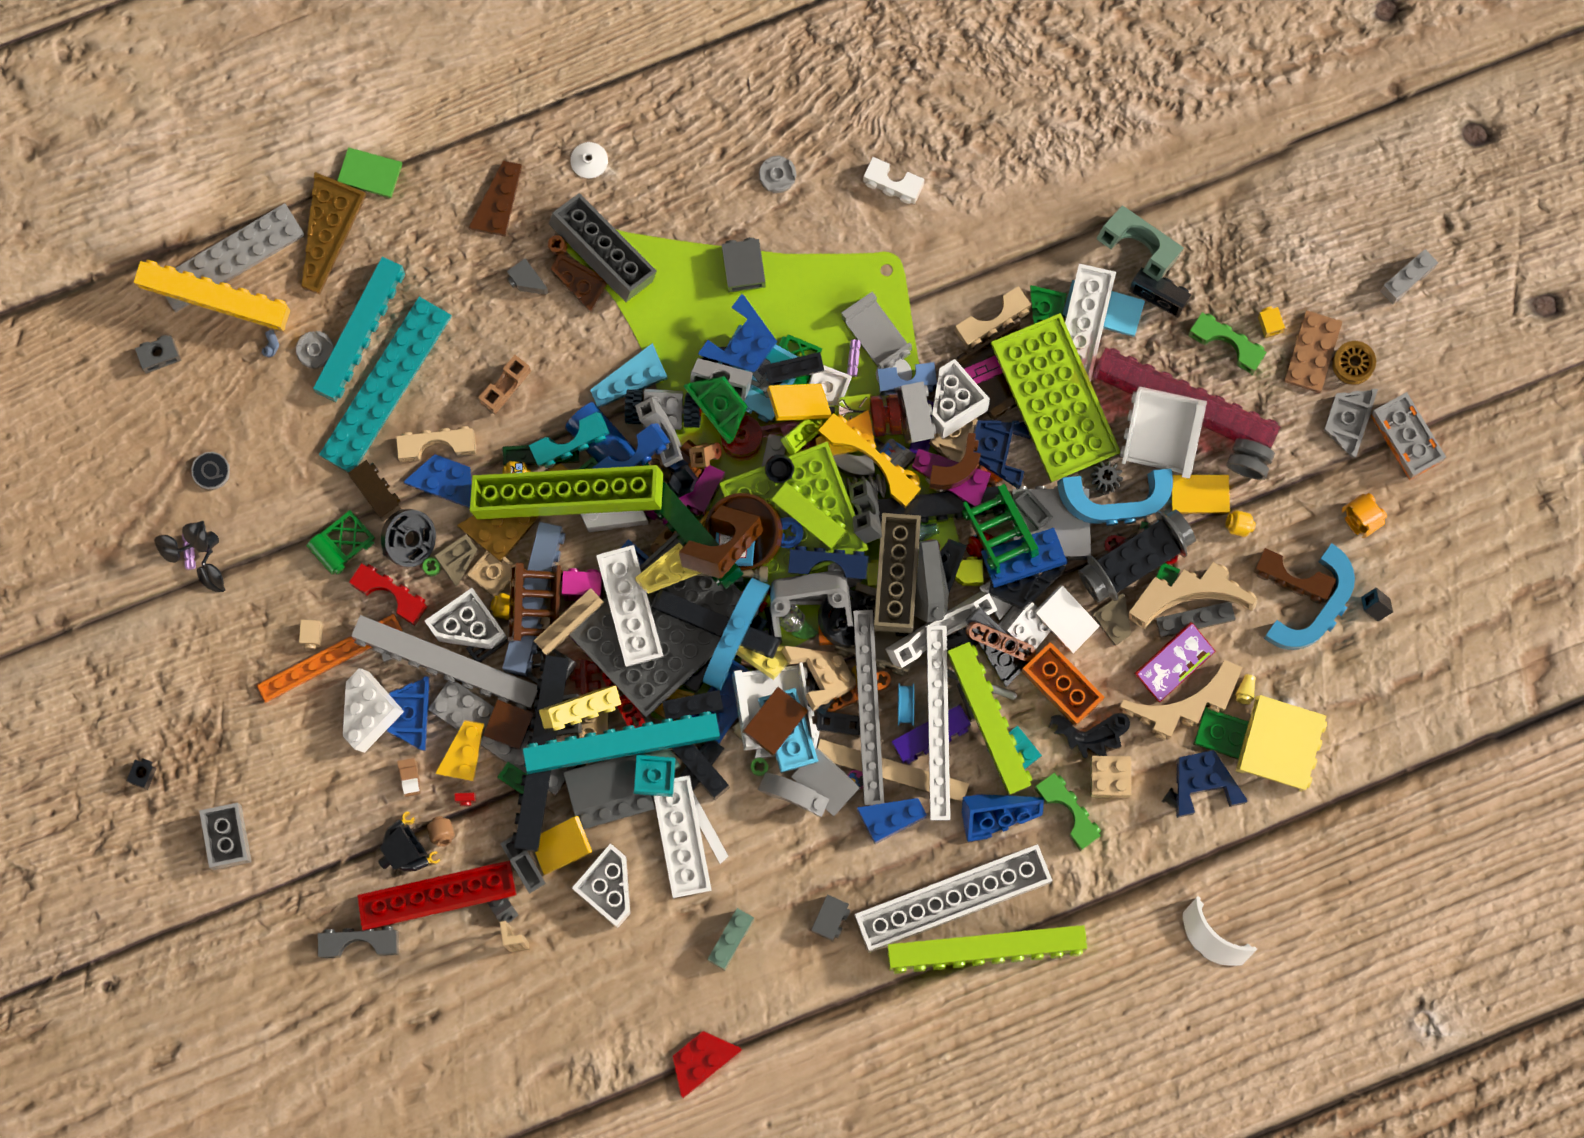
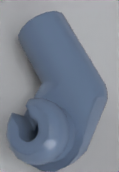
M274 330L265 332L268 344L262 349V354L268 358L273 357L279 348V342Z

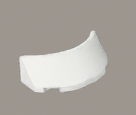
M1197 896L1183 912L1185 933L1190 943L1203 957L1214 963L1228 966L1243 965L1257 948L1249 944L1238 946L1217 935L1207 923L1202 912L1204 904L1200 901L1201 898Z

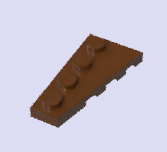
M508 161L502 162L469 226V230L506 237L522 164Z

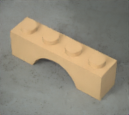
M1019 286L1002 297L1003 310L995 319L980 321L970 316L955 326V332L966 349L971 346L973 348L976 344L982 342L981 340L986 337L989 338L992 334L998 332V329L1007 326L1017 317L1023 318L1029 313L1031 304Z
M468 426L458 427V430L443 428L439 429V432L424 430L420 431V434L405 432L401 436H396L398 459L401 463L420 461L424 450L434 444L449 446L454 450L457 457L476 455L474 431Z

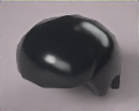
M773 455L766 462L765 474L774 483H784L792 478L795 469L794 464L786 455Z

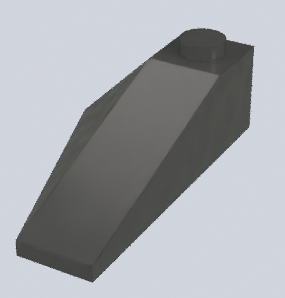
M938 541L919 542L914 616L925 622L943 620L948 610L949 591Z

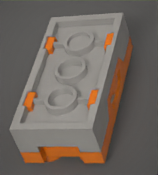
M1407 392L1375 409L1370 415L1409 481L1445 460V454Z

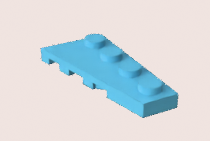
M653 343L590 389L598 408L626 397L627 389L642 390L668 379Z

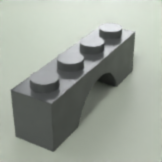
M391 926L382 927V930L374 931V928L354 932V928L342 929L343 932H335V929H325L323 933H318L319 958H341L344 949L356 941L370 943L379 956L399 955V931L393 930Z

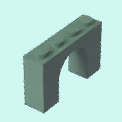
M1123 205L1103 226L1096 238L1111 250L1123 238H1132L1142 242L1152 254L1143 272L1157 282L1177 261L1184 247Z

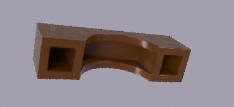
M1266 548L1263 550L1254 570V573H1257V577L1263 580L1270 579L1275 581V585L1282 588H1291L1293 593L1303 596V594L1311 597V601L1319 604L1327 601L1336 580L1319 571L1310 578H1295L1286 571L1283 565V556Z

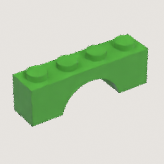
M1201 313L1188 335L1202 345L1215 340L1229 343L1236 351L1237 366L1251 375L1254 374L1267 353L1264 351V347L1257 343H1251L1245 335L1233 332L1229 325L1225 323L1220 324L1214 316L1208 313Z
M1053 773L1039 783L1035 790L1040 797H1043L1045 804L1059 803L1070 810L1073 815L1074 826L1069 836L1078 849L1082 851L1100 838L1099 832L1101 830L1095 822L1091 823L1088 819L1089 813L1083 806L1080 808L1076 801L1078 799L1072 791L1068 792L1064 786L1066 782L1061 775L1057 776Z

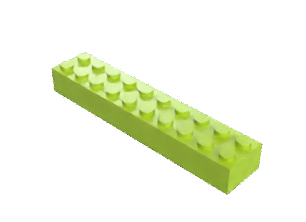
M657 465L473 475L470 512L476 519L661 510L663 473Z
M1085 925L888 944L887 950L890 971H894V974L906 973V969L922 972L925 971L926 967H933V970L945 969L946 965H953V968H962L967 963H972V966H982L987 961H992V964H1002L1007 959H1011L1013 963L1022 962L1024 958L1031 957V961L1042 960L1044 956L1050 955V959L1062 958L1063 954L1069 953L1070 957L1082 956L1083 952L1087 950Z

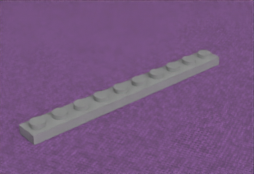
M873 610L853 611L864 805H876L884 803L874 621Z

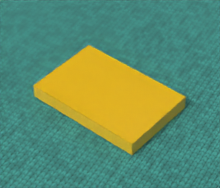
M822 384L774 385L767 388L777 421L827 419L832 415Z
M1172 475V511L1176 509L1181 514L1230 513L1229 475H1191L1190 479L1184 478L1182 475Z
M574 816L541 833L539 849L535 854L544 875L592 852L579 817Z

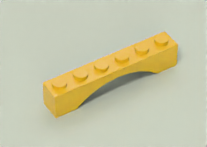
M833 413L818 430V433L832 446L853 448L871 458L884 474L889 486L890 496L906 508L920 492L921 488L918 487L920 483L913 477L909 479L904 474L905 470L898 464L894 466L887 454L884 452L880 454L875 449L876 445L869 439L865 441L861 437L862 433L857 428L853 427L851 429L846 424L848 421L840 414L836 416Z

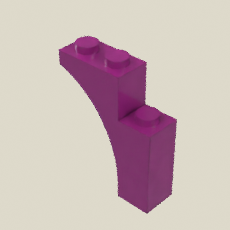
M711 465L705 467L701 477L695 484L694 490L679 498L690 509L692 514L704 516L707 513L720 487V483L725 477V472ZM655 510L643 511L646 513L645 516L654 521L656 518L661 520L654 512ZM663 518L661 520L663 521L662 524L666 526L667 520Z

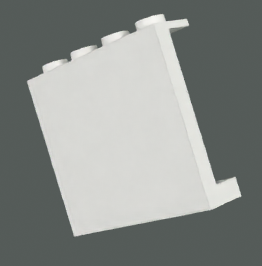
M1139 386L1137 392H1133L1131 403H1134V408L1129 411L1127 421L1131 422L1130 427L1126 428L1124 439H1127L1126 446H1122L1120 457H1123L1122 464L1129 461L1160 469H1171L1174 472L1183 473L1182 477L1190 479L1207 401Z
M802 662L796 666L785 667L774 680L760 670L743 673L742 670L733 672L732 680L744 751L762 748L744 734L743 730L761 709L758 698L771 695L777 687L783 691L796 688L800 704L808 710L804 717L812 741L814 740L815 735H817V727L812 722L814 711L808 706V701L805 697L809 692V686H806L805 680L808 678L806 667L803 668Z

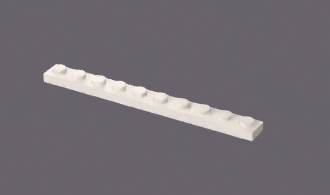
M927 626L930 821L950 820L946 626Z

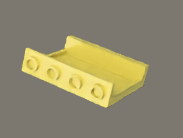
M1262 695L1255 697L1235 771L1240 773L1247 772L1298 788L1301 792L1305 791L1312 782L1310 774L1315 769L1317 763L1315 758L1316 752L1320 750L1322 745L1320 737L1327 726L1326 716Z

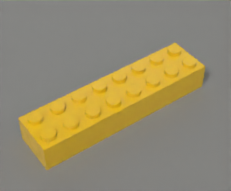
M146 260V262L140 261L134 279V284L140 289L282 332L285 330L291 311L287 304H285V301L279 299L271 301L266 295L256 293V296L251 295L246 289L238 287L235 290L230 287L231 285L220 282L218 285L210 278L201 276V279H199L193 273L187 271L179 273L176 271V268L165 265L162 268L157 265V262Z

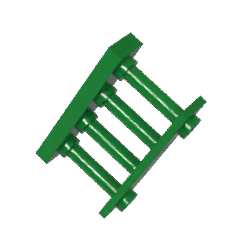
M1005 484L998 487V494L995 498L970 509L967 501L963 502L962 515L965 521L969 520L988 556L986 560L990 569H994L997 574L1000 573V563L1024 552L1029 553L1031 558L1039 555V548ZM998 504H1004L1006 508L1004 514L982 524L977 523L974 515ZM1007 520H1012L1015 525L1012 530L988 541L986 540L983 531ZM1015 536L1021 537L1023 541L1021 546L995 557L991 547Z

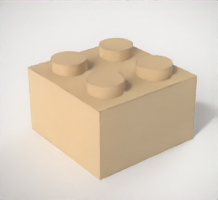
M1092 756L1090 759V798H1130L1131 756Z

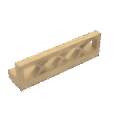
M590 588L541 633L534 642L542 649L545 655H548L604 603L603 600Z
M506 921L500 922L503 946L507 950L515 952L530 949L529 941L523 935L514 936L513 928Z

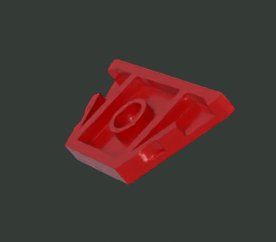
M702 1031L673 1055L682 1098L684 1099L739 1054L742 1049L705 1031Z

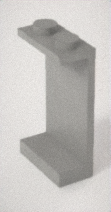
M873 292L841 313L843 321L857 340H860V344L879 369L892 368L895 365V361L900 358L903 360L911 354V343L907 344L877 303V297Z

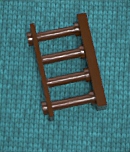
M524 563L511 564L508 641H521L523 636H539L546 630L524 628L522 626V618L524 616L550 618V625L559 618L560 582L563 580L561 565L552 566L551 571L526 570ZM523 579H551V591L525 589L523 587ZM525 597L551 598L550 610L524 609L522 607V599Z

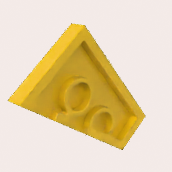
M469 720L463 722L435 774L474 781L484 723Z

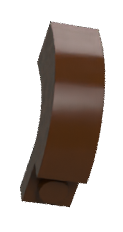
M968 432L966 452L958 464L950 467L932 465L930 489L947 490L956 488L973 476L981 453L973 452L978 450L979 440H975L976 433Z

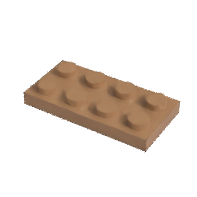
M1306 310L1284 382L1321 393L1343 321Z

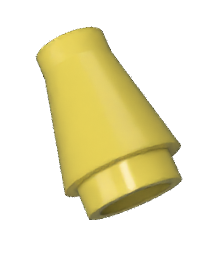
M1248 674L1244 675V679L1235 694L1237 702L1245 705L1251 704L1254 700L1256 677Z

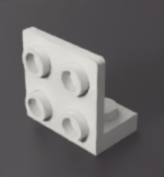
M1033 602L1025 610L1013 606L998 624L1007 634L1031 644L1035 650L1051 631L1034 613L1038 607Z

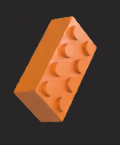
M1051 642L1024 666L1021 671L1075 727L1105 698Z

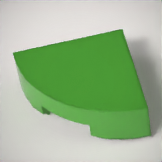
M804 620L791 634L799 639H811L819 633Z

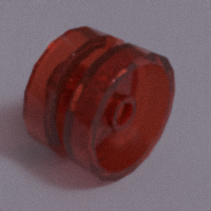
M897 392L887 393L886 406H883L880 394L870 395L874 436H885L886 424L889 426L891 435L902 434V414Z
M749 415L743 416L734 440L730 444L720 434L722 448L726 455L739 461L749 460L756 456L763 442L759 423Z

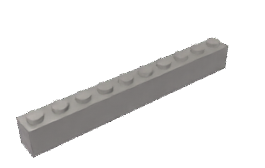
M360 615L351 636L357 645L362 647L369 645L373 647V651L383 654V652L390 653V657L397 661L404 659L409 661L408 665L419 668V666L427 668L426 672L432 675L442 674L447 681L454 683L457 680L462 682L461 686L467 689L477 688L480 690L479 693L490 697L492 694L498 697L497 700L505 703L512 702L516 704V707L524 710H532L535 698H537L540 691L537 690V685L362 615Z

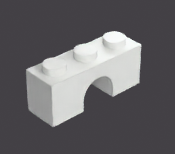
M873 157L864 175L863 182L866 183L865 185L872 189L878 188L883 190V193L892 197L894 195L899 197L906 204H915L923 188L924 179L907 172L903 180L899 182L891 181L887 176L890 164Z

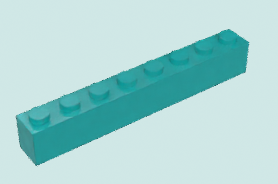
M383 256L381 257L313 388L315 393L333 402H337L338 398H342L346 382L351 381L355 365H359L364 348L367 349L371 342V334L377 331L381 315L384 316L386 314L387 304L396 294V286L405 277L402 265Z

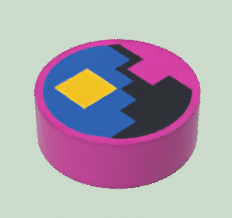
M858 770L851 771L848 776L862 789V772Z

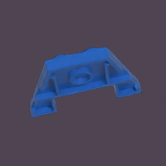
M741 294L732 306V309L747 319L725 351L707 340L698 354L702 357L755 373L777 344V341L746 297Z

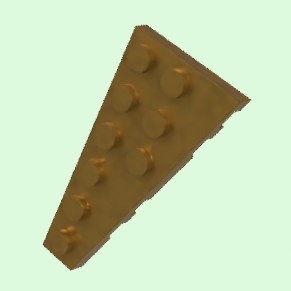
M314 172L302 287L320 295L363 204L366 193L317 172Z
M560 463L548 471L568 469ZM473 515L458 524L457 527L501 562L541 516L476 519Z

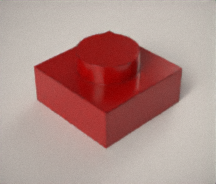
M455 793V802L457 804L460 803L462 807L471 806V803H476V794Z

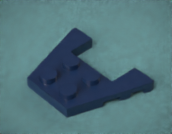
M977 421L974 433H976L975 440H979L978 450L973 452L981 453L979 464L1019 489L1022 484L1024 471L1007 466L1006 460L1012 434L1031 439L1025 422Z
M1214 750L1177 759V818L1195 813L1190 797L1191 794L1223 788L1229 807L1248 802Z

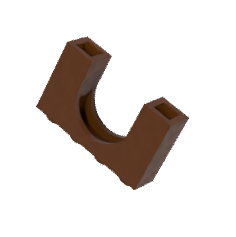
M721 505L711 516L713 530L733 538L727 543L718 546H707L689 540L679 551L682 567L721 579L763 532L760 516Z

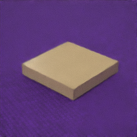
M486 551L466 575L494 597L502 593L509 585L511 564L513 563L506 557L500 562Z

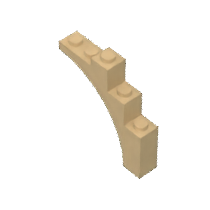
M1213 562L1201 579L1194 572H1188L1184 569L1172 587H1170L1166 580L1155 577L1130 610L1129 620L1145 629L1155 617L1166 609L1194 599L1225 600L1253 611L1257 604V598L1252 592L1241 589L1235 581H1229L1227 568Z
M1224 660L1210 683L1198 693L1183 701L1169 705L1150 706L1123 700L1119 710L1127 717L1133 718L1135 716L1140 718V722L1146 725L1154 724L1152 732L1155 733L1157 738L1162 740L1170 739L1179 719L1182 720L1183 724L1192 727L1193 725L1197 726L1205 706H1209L1208 709L1217 713L1224 712L1243 667Z

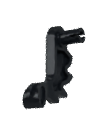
M1116 713L1090 730L1083 732L1073 727L1064 716L1054 715L1051 717L1052 720L1048 726L1050 728L1052 724H1056L1058 729L1054 731V734L1065 735L1069 748L1074 749L1077 745L1081 755L1086 759L1087 749L1097 756H1107L1105 747L1114 750L1120 749L1122 746L1120 736L1128 731L1130 720L1125 714Z

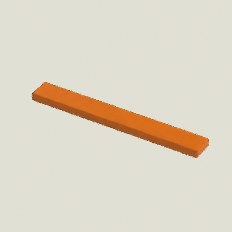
M394 614L378 621L403 632ZM350 636L256 686L264 702L267 703L372 647L369 645L365 647L357 645Z

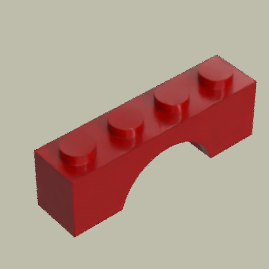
M361 563L349 581L350 585L366 596L381 590L392 593L397 599L398 616L415 626L427 609L424 603L425 599L417 594L412 596L408 593L409 589L401 584L399 586L392 583L393 579L386 574L381 576L376 573L377 569L372 565L368 564L365 566Z

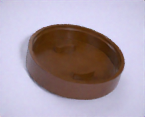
M748 493L732 494L718 501L710 510L704 528L716 540V532L713 530L711 516L721 505L760 516L763 532L755 540L753 566L738 567L741 570H755L770 562L779 550L783 535L781 519L776 509L767 500Z

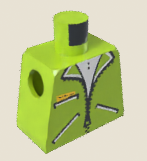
M870 394L839 397L838 405H829L831 414L834 413L836 416L840 414L849 421L867 410L870 413Z

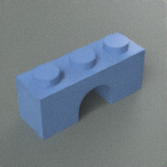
M934 362L916 364L915 376L911 380H902L897 374L896 367L877 370L880 396L884 395L886 398L896 396L894 387L924 382V385L928 387L929 393L937 388Z

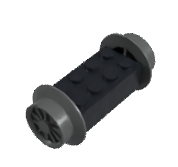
M1175 509L1167 515L1157 511L1156 520L1095 558L1087 555V565L1078 570V574L1085 588L1096 602L1100 603L1108 597L1117 601V593L1168 560L1178 554L1184 558L1187 557V547L1196 542V537L1190 525L1178 510Z

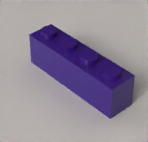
M960 704L948 710L949 742H951L953 736L958 734L960 737L968 733V728L971 727V723ZM928 722L892 741L891 744L902 764L905 762L908 764L918 760L917 756L922 753L925 755L929 754Z

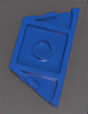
M434 454L404 482L405 485L470 508L472 489L471 468Z
M429 676L389 693L404 712L387 731L422 751H426Z

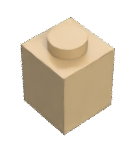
M301 620L299 643L305 649L321 647L322 622L317 620Z

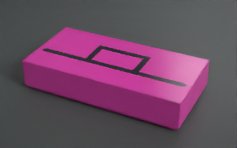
M996 356L964 369L976 384L1003 373Z

